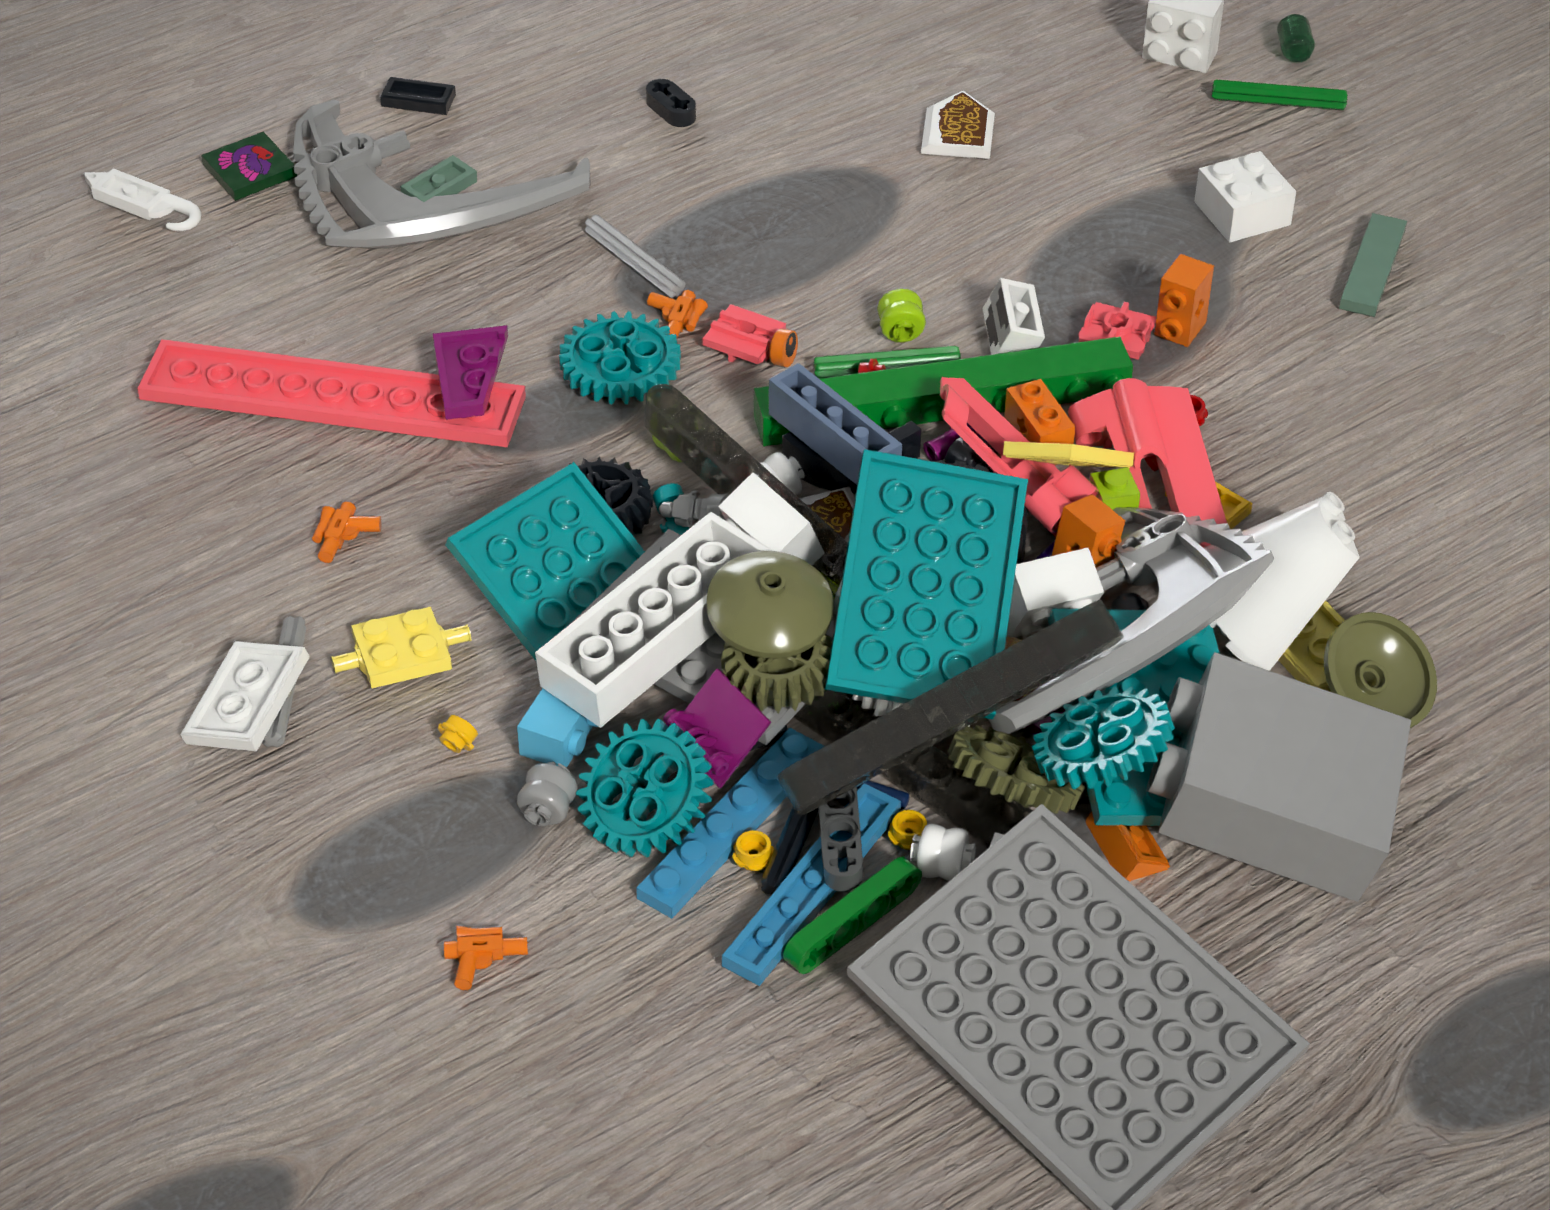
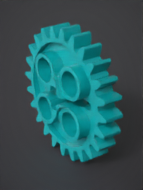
M612 311L611 318L605 319L601 314H597V322L595 323L584 319V328L573 326V335L565 334L564 344H560L559 361L560 370L563 371V379L570 380L571 389L580 387L582 397L594 393L595 402L599 401L603 396L608 397L609 404H613L616 398H622L623 402L628 404L630 397L633 396L642 402L646 392L656 397L658 395L657 387L668 389L669 380H676V371L681 368L680 344H677V335L670 334V327L663 326L659 328V319L646 322V314H642L637 319L632 318L631 311H628L624 318H619L615 311Z
M1113 687L1108 695L1103 696L1102 692L1097 690L1092 699L1088 700L1086 697L1081 696L1078 699L1079 704L1075 706L1064 704L1065 712L1063 714L1051 713L1052 723L1040 725L1042 733L1034 735L1036 744L1032 746L1039 770L1041 774L1045 773L1048 781L1056 779L1059 787L1070 782L1072 789H1076L1083 782H1087L1088 788L1093 789L1098 781L1104 780L1105 785L1110 786L1114 777L1119 776L1123 780H1128L1129 771L1143 772L1145 770L1142 763L1157 762L1156 752L1168 750L1166 742L1173 740L1174 737L1171 730L1175 729L1166 702H1161L1158 694L1150 696L1148 689H1144L1136 694L1133 687H1129L1122 694H1119L1117 687Z
M640 719L637 731L628 723H625L623 727L624 736L619 738L611 731L608 733L611 742L608 747L599 743L595 745L600 756L598 759L586 757L585 761L592 767V770L589 773L579 774L578 777L587 784V787L577 790L576 795L583 801H586L578 807V811L587 818L583 824L591 832H594L593 837L602 844L606 843V846L615 853L621 849L628 857H633L636 850H638L647 858L650 856L652 845L661 853H666L667 840L671 839L678 845L682 844L679 834L682 829L690 833L695 832L690 820L692 817L705 818L706 815L698 806L699 803L711 802L712 798L703 789L714 785V781L707 774H704L712 768V764L703 757L706 753L705 749L698 743H695L696 739L688 731L683 733V730L675 723L668 727L661 719H657L653 727L645 719ZM643 755L641 762L633 767L635 760ZM678 771L674 780L667 783L668 777L673 772ZM622 793L620 800L612 805L614 798ZM657 808L654 817L646 821L648 814Z

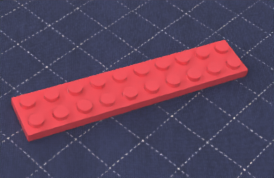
M161 339L137 388L139 399L507 448L526 398L524 385L494 382L484 415L446 420L439 375L163 339Z

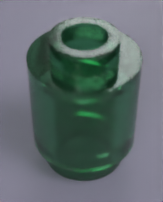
M1292 14L1283 18L1277 26V34L1283 55L1292 62L1307 60L1315 48L1309 20L1299 14Z

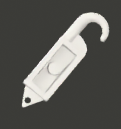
M112 169L109 172L84 173L85 180L92 190L93 199L149 221L152 218L166 216L174 210L189 216L187 220L181 223L168 222L166 228L169 230H190L201 220V211L197 205L170 194L168 189L116 169Z

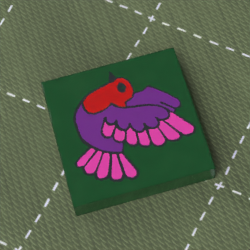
M264 131L201 155L203 166L235 201L297 177V174L294 173V163Z

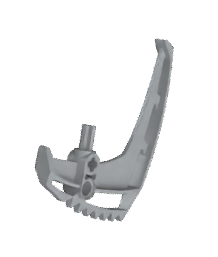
M338 100L311 106L296 124L293 155L294 160L297 162L294 165V173L298 176L295 178V185L300 187L299 198L305 200L303 202L304 210L311 212L309 215L310 222L318 224L317 233L326 236V245L387 249L454 237L532 214L589 190L591 186L590 162L588 158H584L578 164L575 171L500 188L434 196L422 202L417 197H410L396 190L375 174L376 167L381 166L383 158L410 148L411 145L407 140V134L404 130L378 140H374L371 136L363 133L345 136L335 120L340 115ZM303 137L310 138L313 150L311 154H307ZM318 190L324 192L333 191L359 228L343 231L326 209Z
M1116 507L1113 511L1126 521L1121 536L1122 542L1117 544V551L1114 552L1115 559L1096 568L1103 590L1105 591L1124 580H1127L1129 584L1134 586H1143L1158 580V600L1115 637L1046 684L1018 701L997 704L994 719H989L992 728L996 731L1010 734L1049 717L1051 713H1058L1064 710V704L1075 705L1079 703L1078 699L1081 696L1086 698L1093 696L1097 690L1102 691L1159 659L1233 608L1273 562L1274 557L1271 550H1265L1262 542L1255 543L1252 535H1243L1241 529H1230L1228 523L1216 524L1215 519L1201 520L1199 516L1186 517L1181 512L1149 508ZM1207 542L1240 557L1246 563L1224 573L1217 561L1200 543Z

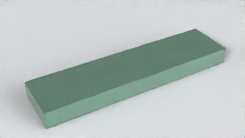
M1372 213L1342 294L1339 309L1372 317L1376 316L1406 231L1407 220Z

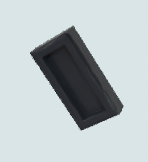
M390 77L380 96L381 107L447 115L456 96V90L454 85Z

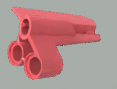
M941 378L940 397L945 401L942 410L943 420L992 468L993 473L997 472L998 474L1028 479L1025 508L1056 538L1063 507L1091 494L1096 496L1099 489L1074 465L1070 464L1068 468L1060 472L1052 463L1007 458L1006 455H1003L1004 441H1029L964 378ZM967 423L1001 455V458L967 426Z
M1126 378L1117 381L1113 385V389L1099 392L1069 407L1068 417L1075 425L1074 440L1076 445L1089 447L1103 446V449L1111 448L1113 445L1117 451L1134 453L1133 467L1130 466L1129 470L1140 491L1139 508L1152 509L1140 464L1142 458L1155 455L1171 511L1181 512L1186 517L1199 516L1201 520L1215 519L1216 524L1227 523L1188 388L1147 386L1141 380ZM1207 542L1200 543L1203 548L1211 545Z

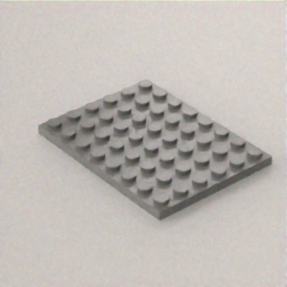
M1043 804L1027 815L847 968V976L1091 1210H1137L1297 1062L1308 1051L1310 1045L1307 1040Z

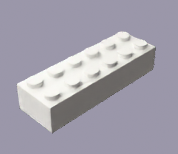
M708 513L535 652L540 687L601 728L716 633L708 618L706 607L708 587L716 572L724 564L740 555L772 550L716 514Z

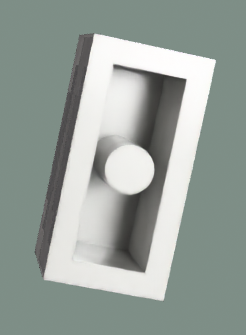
M1000 278L983 307L991 355L1039 348L1045 335L1034 285Z

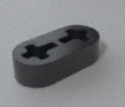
M655 79L647 84V105L668 124L675 127H687L696 121L695 100L674 82L668 79Z

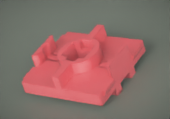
M1096 302L1091 306L1085 318L1084 327L1081 328L1078 334L1079 342L1121 337L1129 357L1139 360L1141 354L1144 353L1146 343L1149 342L1150 334L1156 323V317L1129 310L1128 302H1124L1121 308Z
M730 304L726 310H722L719 313V319L711 323L710 330L702 338L703 346L728 354L729 362L733 363L736 358H740L759 365L760 362L762 363L764 360L767 362L770 358L769 351L772 337L778 329H786V323Z

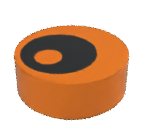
M780 328L773 335L769 354L770 360L774 365L789 367L793 363L798 348V337L795 331Z

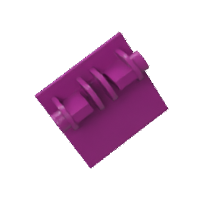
M716 668L684 711L671 709L663 717V721L668 727L672 723L677 724L683 730V733L688 731L696 739L695 743H698L705 749L706 753L703 757L712 764V768L705 774L714 781L718 788H722L772 723L736 686L730 684L728 677L718 668Z

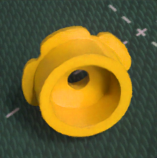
M450 715L446 722L438 725V730L442 734L439 740L451 751L460 753L463 748L467 751H471L474 748L472 742L478 736V732L463 718L457 715Z
M904 810L897 813L890 823L891 830L888 831L889 840L902 849L911 850V844L915 843L913 842L914 834L922 835V831L927 825L926 818L915 810Z
M755 830L747 831L737 838L733 846L735 853H733L732 857L735 864L750 871H759L766 868L773 854L774 847L771 846V841L765 833Z

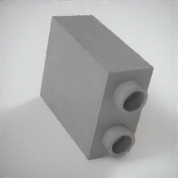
M1214 652L1199 683L1179 677L1167 704L1175 727L1173 730L1181 732L1178 746L1166 742L1168 750L1157 753L1158 761L1153 764L1147 784V792L1166 798L1158 833L1358 902L1389 854L1411 719Z

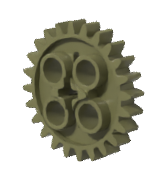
M978 725L974 729L969 726H965L963 730L959 728L947 751L950 753L948 759L955 762L954 768L964 770L962 775L976 780V786H986L991 789L990 794L1004 795L1007 802L1011 803L1014 800L1027 809L1028 806L1037 808L1043 804L1055 814L1059 810L1068 813L1069 809H1075L1085 787L1081 784L1078 788L1072 789L1070 782L1059 787L1056 779L1048 781L1045 773L1041 774L1032 749L1033 745L1027 743L1024 737L1017 738L1009 733L996 731L992 727H989L988 731Z

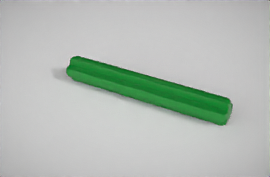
M1214 80L1212 86V98L1225 101L1344 110L1348 98L1347 91L1340 89L1230 80Z
M954 345L818 356L814 358L813 369L814 375L822 379L858 374L860 363L869 362L871 358L877 359L879 365L884 364L886 369L957 360L961 359L959 347Z

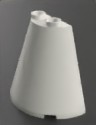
M1327 492L1316 500L1242 531L1243 535H1252L1255 543L1262 542L1265 550H1271L1274 560L1233 608L1209 624L1212 628L1220 627L1222 635L1230 639L1225 646L1242 662L1270 671L1360 558L1353 541L1355 534L1350 526L1344 522L1346 520L1343 514L1344 505L1334 493ZM1214 545L1204 547L1217 561L1224 573L1246 563L1240 557Z

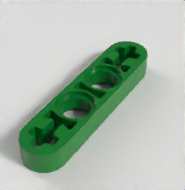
M903 856L894 859L797 932L784 949V960L801 974L811 972L907 899L918 887L922 878V871Z

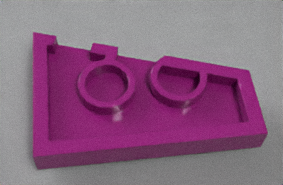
M508 325L433 333L434 350L446 420L482 416L485 414L508 339Z

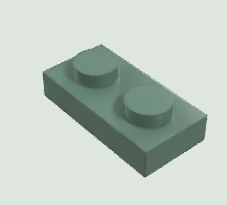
M452 155L401 185L400 188L402 193L410 197H417L422 202H425L434 196L458 194L477 182V171Z

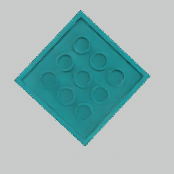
M575 462L448 537L445 544L535 661L536 651L569 626L645 552Z

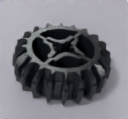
M600 456L595 462H588L583 458L582 464L578 466L629 532L632 535L642 534L644 525L649 524L651 508L653 507V496L651 495L648 479L643 478L640 469L632 470L629 462L619 465L615 457L609 462L602 461Z

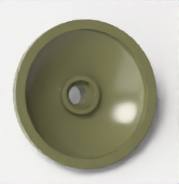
M756 551L730 560L716 572L708 587L706 607L708 618L714 630L732 647L757 657L783 658L802 653L822 639L832 621L834 601L826 579L814 566L805 560L778 551Z
M1365 612L1348 618L1338 625L1330 635L1324 652V671L1327 684L1332 693L1411 719L1410 728L1420 723L1429 714L1437 693L1436 670L1427 647L1410 627L1392 616L1376 612Z

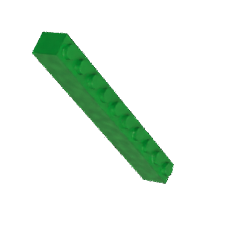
M1113 337L822 378L820 380L882 429L901 427L910 421L916 425L944 421L942 410L945 401L940 397V380L942 377L964 378L984 399L1001 413L1005 412L1007 388L1042 379L1059 404L1078 402L1099 392L1113 389V385L1119 380L1132 378L1133 364L1121 337ZM769 386L754 388V419L762 445L765 447L782 444V436L790 431L769 415Z

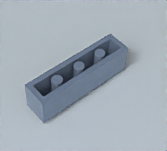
M800 363L769 379V415L856 485L858 483L864 449L902 456V443Z

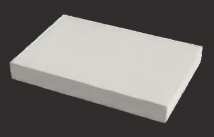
M235 641L180 734L184 742L189 745L257 751L310 658L305 647Z

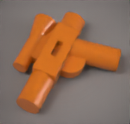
M684 290L677 300L655 292H651L647 299L648 306L662 310V317L668 321L667 326L670 327V334H676L677 338L684 328L689 332L694 331L700 316L708 308L707 302L703 299H695L696 295L690 290Z
M343 502L340 508L336 510L333 507L324 506L321 511L320 522L312 537L315 543H320L323 537L325 539L318 553V558L324 563H331L337 550L341 549L345 540L355 539L359 532H381V517L354 516L356 507L351 502Z
M456 926L457 941L444 942V958L458 959L459 966L454 985L460 990L471 989L476 969L488 968L493 960H504L503 956L528 955L527 937L503 938L502 927L470 928Z

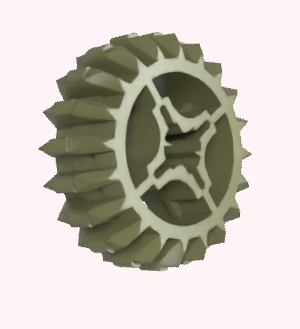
M825 634L810 649L797 655L783 658H763L749 655L725 642L721 656V668L723 669V674L730 680V684L736 686L753 704L757 702L761 712L768 705L774 706L778 714L782 707L790 706L796 712L800 702L811 706L814 696H824L832 647L831 637ZM801 654L807 656L809 660L806 661L805 659L801 658ZM748 661L755 663L756 667L752 668Z

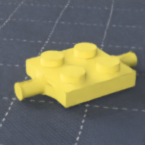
M431 607L410 610L406 613L351 625L355 652L331 656L335 674L359 667L367 675L372 689L451 670L452 664L448 646L472 641L468 624L444 630L436 622Z

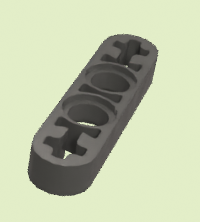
M831 750L821 754L816 762L823 876L825 883L831 889L845 892L857 888L863 880V856L855 763L851 755L841 750ZM839 769L840 782H832L831 770ZM835 798H843L849 802L846 807L839 809L827 805L828 801ZM840 830L849 832L852 835L846 841H835L829 836L833 832ZM847 857L848 871L839 872L838 858Z

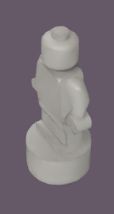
M693 490L691 493L679 495L673 502H663L659 507V513L662 517L675 518L674 522L676 525L689 528L710 512L725 520L718 506L730 494H711L708 498H698L700 492Z

